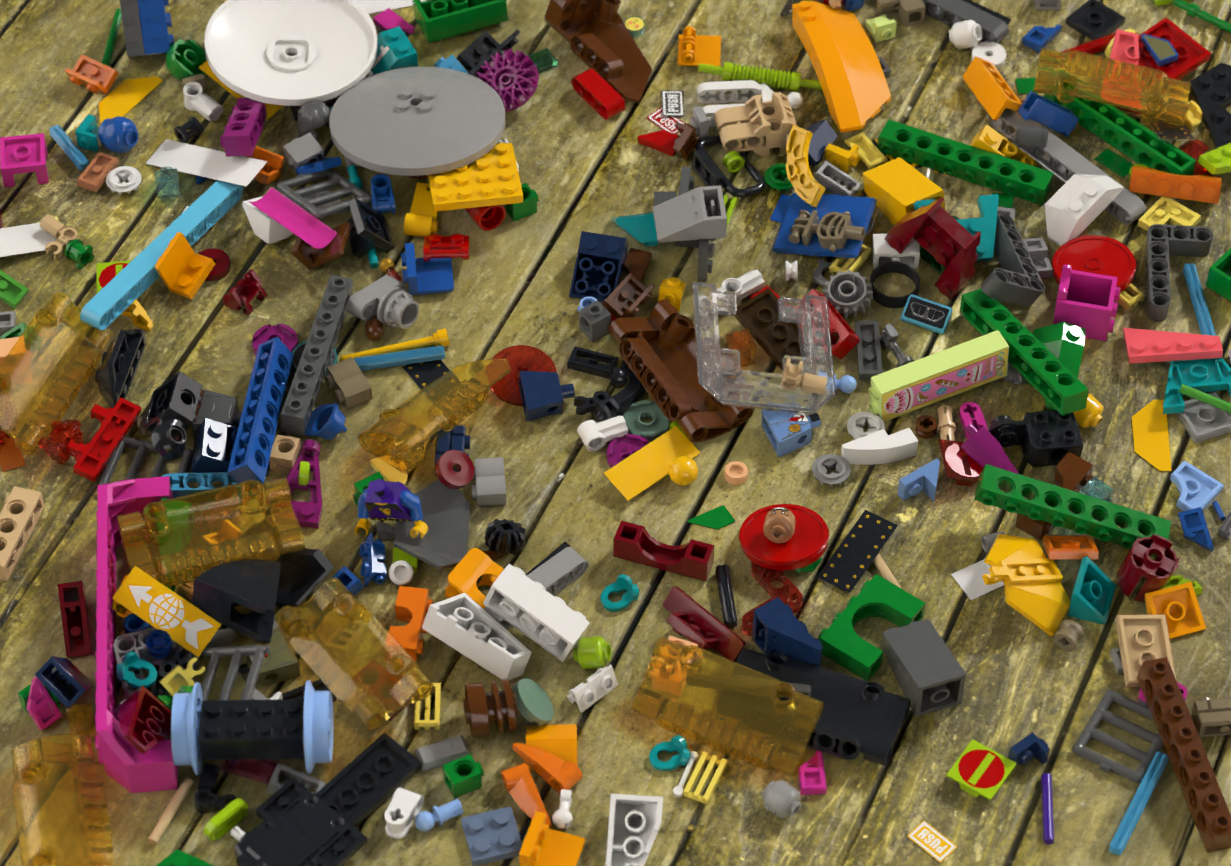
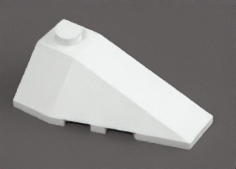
M322 191L303 198L309 200L330 192ZM262 197L243 201L242 206L254 234L264 242L273 244L294 234L250 203L258 201ZM341 199L316 207L322 209L341 203Z
M611 794L606 866L645 865L662 823L663 797Z

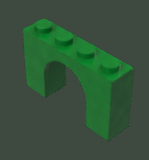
M876 574L870 581L867 580L863 584L860 593L856 597L852 596L845 610L835 615L829 628H824L820 632L818 640L823 647L822 655L863 680L869 681L882 666L883 651L859 637L853 629L854 625L865 618L879 617L892 622L898 627L906 626L914 621H921L924 618L925 602Z

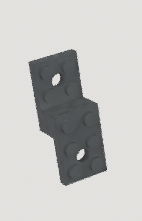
M682 166L678 196L694 189L695 177L691 176V167ZM716 238L675 241V246L699 248L697 282H706L707 273H712L713 260H709V258L714 257L715 243H711V241L716 240Z

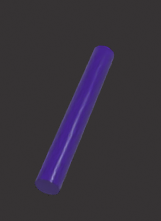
M1044 773L1041 775L1044 843L1050 845L1054 843L1052 775Z

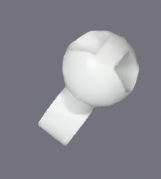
M561 789L560 806L552 817L553 824L559 829L568 828L573 821L572 814L569 812L572 802V790Z

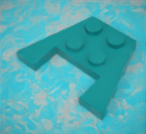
M998 194L982 195L976 199L981 218L956 220L973 236L978 231L981 233L980 244L976 249V254L978 255L976 262H987L993 258L999 201ZM935 199L916 201L913 204L914 208L917 210L922 206H927L935 201Z
M1223 358L1171 361L1163 403V414L1182 413L1185 411V404L1182 398L1184 394L1179 393L1182 384L1202 392L1228 390L1231 398V367Z

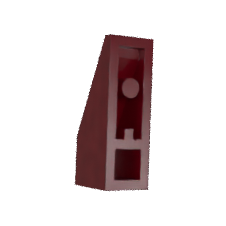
M83 581L57 584L66 658L92 655L85 585Z

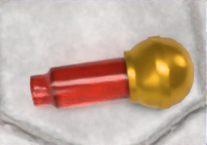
M390 258L381 259L379 269L402 282L401 277L395 270L393 260Z

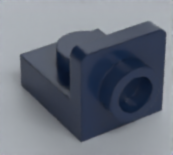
M1032 732L1010 748L1008 759L1017 763L1015 768L1021 763H1028L1033 756L1044 765L1048 761L1050 749L1043 739L1038 738Z

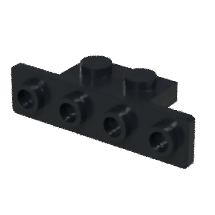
M517 29L501 44L485 31L464 49L456 59L469 71L467 74L479 77L477 72H483L481 65L486 66L484 61L486 60L490 63L492 61L491 56L495 57L496 52L504 55L503 50L507 47L509 49L514 47L519 41L517 37L521 31Z

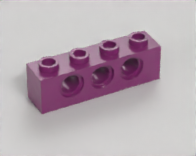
M238 98L236 106H233V113L229 116L228 125L225 126L224 134L220 137L221 148L225 149L226 157L252 156L267 119L265 103L250 98Z

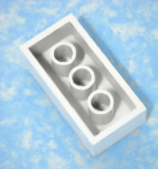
M510 564L507 565L492 584L483 602L485 606L562 662L565 661L573 648L578 644V641L582 638L590 624L582 613L573 611L560 597L551 595L541 583L532 581L523 570Z

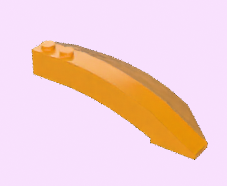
M801 1L797 4H792L793 28L815 69L831 117L841 133L863 129L866 126V121L869 118L873 119L881 111V106L891 101L884 73L867 34L853 12L832 8L831 6L814 1Z

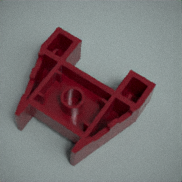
M940 198L927 206L918 208L914 212L907 213L891 228L884 239L900 254L916 240L922 248L935 257L936 261L946 269L934 286L938 288L941 294L952 300L975 275L974 263L978 257L976 249L980 244L981 233L978 231L974 236L970 234L941 207L945 199Z

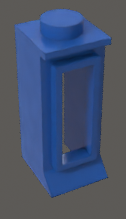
M1033 91L1029 92L1018 109L1019 114L1024 120L1031 119L1052 130L1063 133L1065 137L1075 128L1079 120L1070 109Z

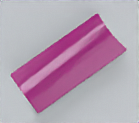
M272 187L261 199L250 202L316 249L324 248L337 235V232Z

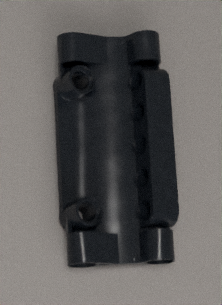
M743 648L731 676L811 686V696L809 700L724 690L718 701L717 714L736 720L742 718L743 724L751 730L846 760H854L862 753L864 754V760L886 766L889 762L898 731L908 715L911 699L886 692L884 687L878 683L861 680L786 657L780 653L765 655Z

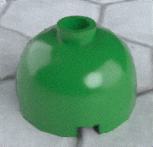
M178 39L166 54V67L169 73L181 82L184 78L201 73L204 75L205 73L198 67L206 62V53L195 41L191 39L186 41Z

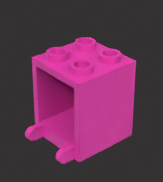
M1063 265L1053 324L1066 322L1086 328L1085 338L1106 341L1108 332L1113 333L1115 319L1110 318L1116 317L1118 303L1114 302V300L1118 301L1121 288L1116 287L1118 277L1072 270L1070 265Z

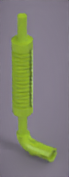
M724 62L723 67L699 63L698 72L722 75V81L752 80L758 84L765 83L769 88L772 86L774 89L781 87V90L784 88L788 90L789 88L790 91L798 92L799 87L822 90L819 81L803 79L799 72L790 73L788 71L786 73V70L778 72V69L775 71L771 69L770 71V68L766 70L765 67L763 69L759 67L758 69L757 66L754 68V66L750 67L747 65L746 67L745 64L742 66L735 63L734 65L731 62Z

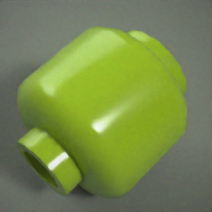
M601 636L583 637L578 641L577 647L573 648L574 661L579 662L581 668L586 670L604 668L607 662L611 661L612 657L610 643L606 642Z

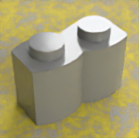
M503 457L475 459L474 476L471 481H476V485H472V499H477L478 506L506 505Z

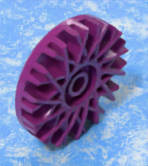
M508 49V51L503 50L504 55L496 52L495 57L491 56L493 61L490 63L485 60L486 66L481 65L482 74L477 72L479 77H476L487 83L497 92L503 102L505 112L513 111L523 106L533 96L539 80L537 67L529 56L518 50L514 53L511 49Z

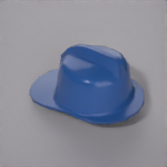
M324 404L314 409L305 435L331 440L338 434L346 433L347 428L344 426L346 418L338 409V404Z

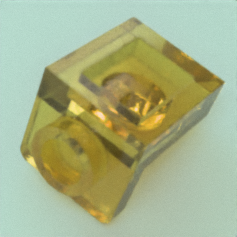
M77 704L69 709L66 708L73 747L94 743L97 732L91 704Z

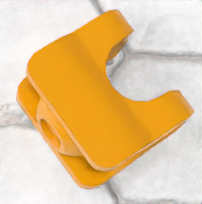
M472 548L448 575L449 585L445 589L444 595L448 599L466 593L484 609L485 605L483 602L486 596L478 590V587L482 585L492 586L504 568L493 562L481 550Z

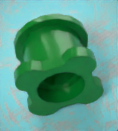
M79 239L70 241L66 245V258L73 259L77 263L76 268L79 270L95 258V255L92 253L93 247L91 245L84 246L83 242Z

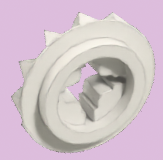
M117 167L110 171L106 177L107 188H110L112 193L118 192L119 195L123 192L130 194L131 190L137 191L138 186L142 185L141 174L133 167Z
M859 412L852 415L847 422L848 435L853 436V439L856 440L879 430H885V424L878 415H874L871 412ZM865 423H868V432L863 431Z

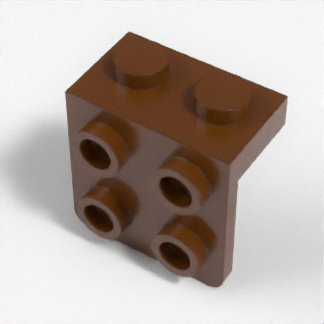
M345 222L332 228L337 232V235L327 246L321 249L312 247L297 236L291 254L309 270L322 266L330 260L338 259L344 253V247L350 236L349 232L352 225L349 222Z

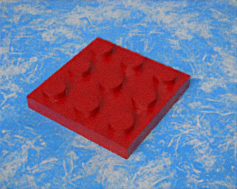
M1167 17L1138 36L1139 68L1153 78L1152 81L1163 90L1211 58V52ZM1146 34L1169 40L1179 55L1178 60L1159 67L1141 42V35Z

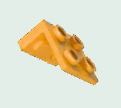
M177 232L162 256L157 260L155 269L170 292L192 300L215 266V262L211 258L195 253L183 233Z
M536 811L519 852V866H577L585 845V838L550 829L549 825L546 824V814Z

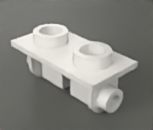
M612 665L598 668L594 674L586 679V684L581 683L574 689L569 690L567 698L571 703H577L580 713L584 712L618 686Z

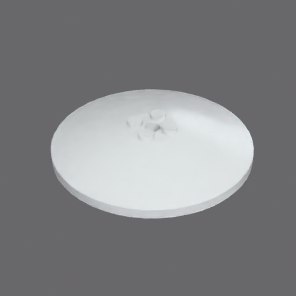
M226 0L214 12L206 27L205 53L213 73L233 91L263 103L299 106L306 102H323L335 98L364 79L376 58L377 32L368 12L355 0Z

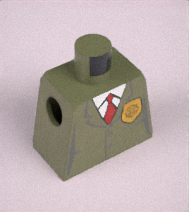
M278 628L273 630L270 643L263 644L255 641L248 645L270 646V653L265 654L257 679L260 686L266 687L301 676L299 661ZM254 655L246 656L247 663L240 665L238 675L242 681L248 677Z

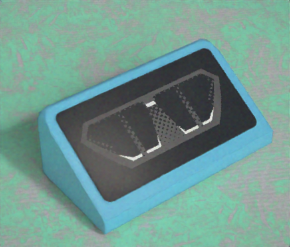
M910 294L900 320L943 335L951 321L953 309Z

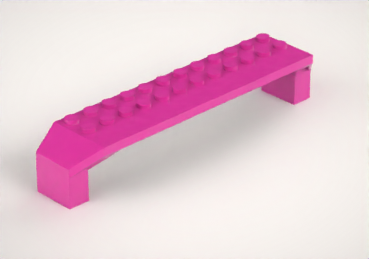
M169 476L126 479L98 485L96 511L97 650L95 652L97 671L95 672V724L97 734H95L96 750H98L99 764H104L106 774L131 793L178 790V765H175L173 761L171 740H163L142 754L123 737L120 723L116 720L115 715L116 655L114 641L116 639V611L112 609L114 601L112 597L116 593V549L140 528L157 526V520H154L156 506H160L162 498L173 500Z

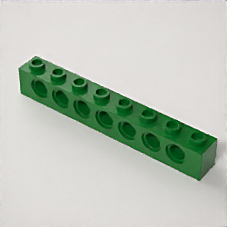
M1060 71L1046 81L1045 98L1070 109L1078 117V124L1138 164H1144L1149 168H1155L1166 173L1193 176L1195 159L1168 141L1160 140L1157 134Z
M888 119L878 137V149L886 155L896 158L900 157L907 162L928 167L932 170L1039 205H1043L1052 186L1053 172Z
M982 289L961 295L960 314L982 336L999 330L1009 345L1008 362L1062 416L1086 408L1089 396V389L1069 371L997 299L987 296Z
M985 464L979 475L974 500L985 505L999 507L1010 513L1025 515L1033 520L1051 523L1053 526L1064 527L1078 534L1090 535L1101 541L1116 543L1128 549L1132 547L1137 538L1151 537L1152 534L1162 536L1168 540L1171 521L988 464Z

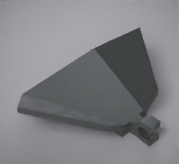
M439 479L415 494L419 497L423 513L421 521L428 526V531L423 538H421L420 533H418L415 539L410 536V530L415 525L414 522L396 521V527H392L388 523L377 522V540H394V547L440 570L456 567L467 554L470 504L459 489L448 488Z

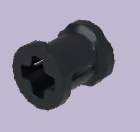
M190 117L187 123L182 126H176L174 133L180 142L188 143L189 139L196 134H202L203 128L195 117Z

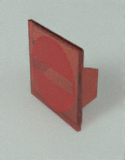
M939 439L938 442L946 478L956 479V485L972 487L978 482L983 467L961 448L964 442Z

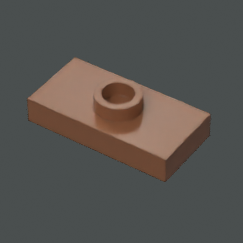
M98 152L76 180L77 186L97 193L106 181L109 172L118 166V158Z

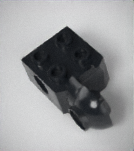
M180 371L153 391L143 428L152 433L151 440L157 452L167 459H178L185 451L186 430L195 421L197 416L195 411L202 398L200 393L203 385Z
M1057 410L1026 412L1023 421H1015L1010 416L1001 415L992 420L988 430L1002 448L1021 445L1026 462L1032 467L1058 465L1068 452L1081 457L1083 442L1074 412L1064 416Z

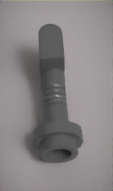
M886 324L880 336V345L883 350L892 351L898 360L896 367L913 362V358L910 356L906 357L896 342L899 334L894 326Z

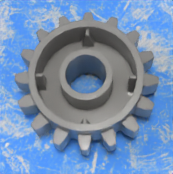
M850 270L847 272L839 271L835 276H830L829 282L825 281V289H822V294L826 296L839 314H844L845 319L848 318L849 314H852L854 318L857 317L858 311L864 314L865 307L871 306L870 300L873 299L872 285L867 283L866 276H860V272L854 273Z

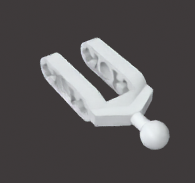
M752 80L705 82L697 87L698 100L705 104L747 102L754 95L760 94L762 95V102L772 101V93H774L765 83L758 84ZM727 91L733 92L731 94H724ZM792 92L787 96L792 109L802 106L803 98L801 94ZM745 104L708 105L702 107L709 120V127H717L714 120L716 111L722 108L743 106Z

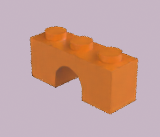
M399 586L395 603L396 620L406 621L409 624L401 627L390 626L386 643L388 661L417 664L419 654H423L425 640L422 637L423 634L428 632L422 629L428 609L433 604V599H429V589Z

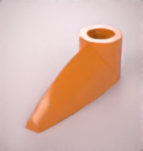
M514 743L512 745V749L559 794H561V789L570 790L583 777L579 767L572 761L565 762L556 755L532 745Z
M526 763L501 771V777L507 792L510 793L521 810L531 819H533L536 811L545 813L546 824L550 828V819Z

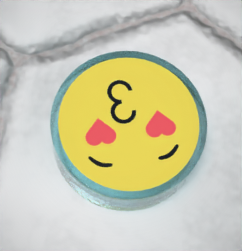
M633 16L624 21L631 36H640L644 33L645 22L642 18Z

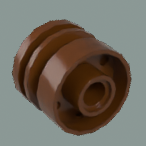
M508 678L501 679L502 691H498L496 681L492 680L490 693H485L481 682L465 685L464 713L466 724L470 725L473 738L488 736L490 733V723H495L499 734L503 733V721H506L509 732L516 731V699Z

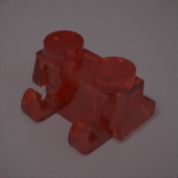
M66 419L65 421H54L51 425L52 431L47 437H42L38 441V445L43 450H46V454L52 460L62 464L70 458V455L67 453V445L71 439L77 444L82 443L83 438L81 436L83 433L79 429L82 424L79 420Z

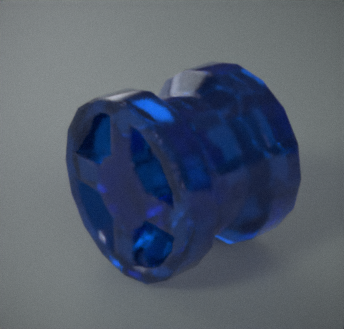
M164 630L152 631L146 639L148 653L156 659L167 657L172 650L170 635Z

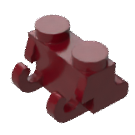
M253 269L248 270L244 278L240 279L237 285L224 295L223 303L226 307L239 311L241 306H244L245 309L242 312L250 315L253 312V308L249 302L255 296L260 301L267 297L265 290L261 286L262 281Z

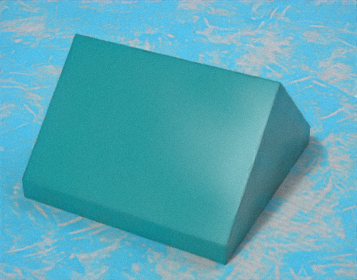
M1087 556L1083 557L1071 597L1068 616L1103 625L1107 622L1117 585Z

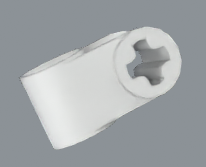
M400 787L396 789L384 815L387 822L385 831L388 837L401 839L407 835L416 815L421 811L424 801L423 795Z

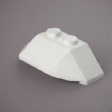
M1074 174L1045 203L1048 239L1058 246H1062L1069 240L1077 238L1124 190V187L1107 175Z

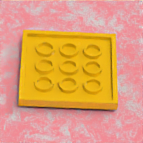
M512 143L496 144L484 156L463 167L428 175L434 212L524 203Z

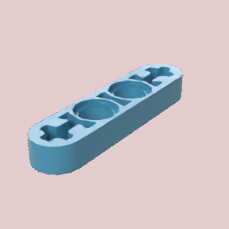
M227 472L172 473L161 476H169L173 498L246 496L252 491V488L244 491ZM215 481H220L224 486L215 488L211 484ZM197 482L200 486L198 488H190L187 484Z

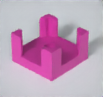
M44 133L0 138V168L4 188L14 187L15 180L13 174L35 172L38 184L49 183L46 165L48 151Z

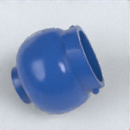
M118 116L105 119L98 130L100 143L114 153L123 154L131 151L139 139L136 125L126 117Z

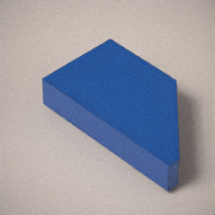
M1202 507L1179 512L1178 518L1184 538L1209 551L1214 550Z

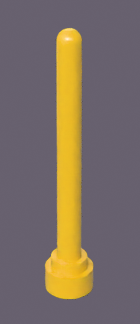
M446 328L436 330V333H432L433 336L343 355L339 358V362L351 357L354 359L413 350L431 345L448 347L450 344Z

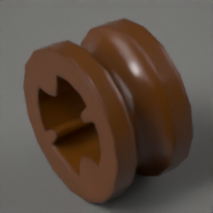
M929 415L918 417L915 433L924 439L933 437L936 433L937 421Z

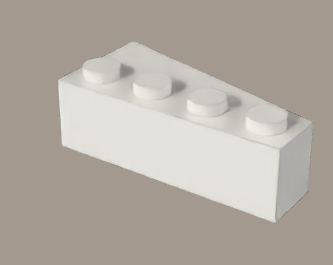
M466 593L430 605L422 629L500 679L508 678V680L523 675L532 653Z

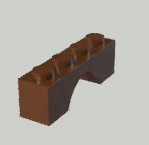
M1068 452L1056 466L1054 482L1059 487L1081 493L1083 488H1088L1093 481V464ZM1017 514L1015 527L1041 540L1046 533L1050 534L1055 526L1051 523L1033 520L1028 516Z

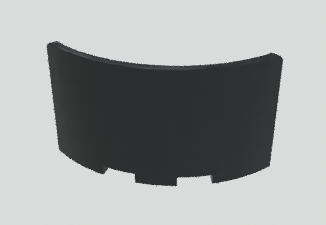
M266 520L253 523L218 560L219 565L244 559L280 562L281 568L276 604L286 607L298 606L334 568L333 564L320 549H308L299 545L295 549L287 545L288 539L274 530Z

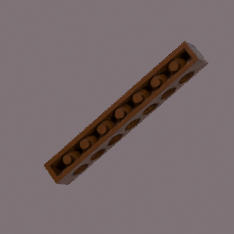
M1167 657L1143 661L1137 679L1206 852L1231 848V813Z

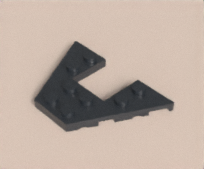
M1220 63L1191 80L1189 85L1191 93L1195 96V103L1202 110V120L1205 127L1209 130L1208 135L1212 138L1216 149L1231 143V113L1224 109L1231 105V65Z

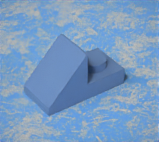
M935 459L899 479L898 495L904 501L911 496L918 495L923 490L934 501L940 461Z

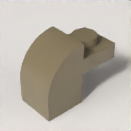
M877 0L876 16L886 15L887 18L899 16L903 26L906 27L924 23L926 7L922 0Z

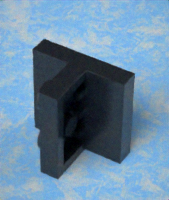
M357 198L352 199L349 202L352 217L346 222L352 225L349 232V241L353 254L360 259L375 246L387 253L390 252L394 245L385 216Z

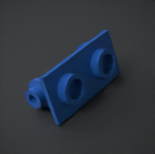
M370 533L367 540L362 542L359 552L363 559L361 576L364 577V587H367L370 581H375L376 584H383L387 579L386 563H380L386 560L385 544L381 540L373 541V534Z

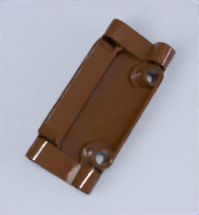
M665 299L658 302L649 317H622L615 319L609 325L608 331L619 344V353L667 419L677 422L691 442H702L721 436L740 426L753 415V408L739 391L741 388L740 383L733 377L693 325V322L688 317L680 315L669 300Z

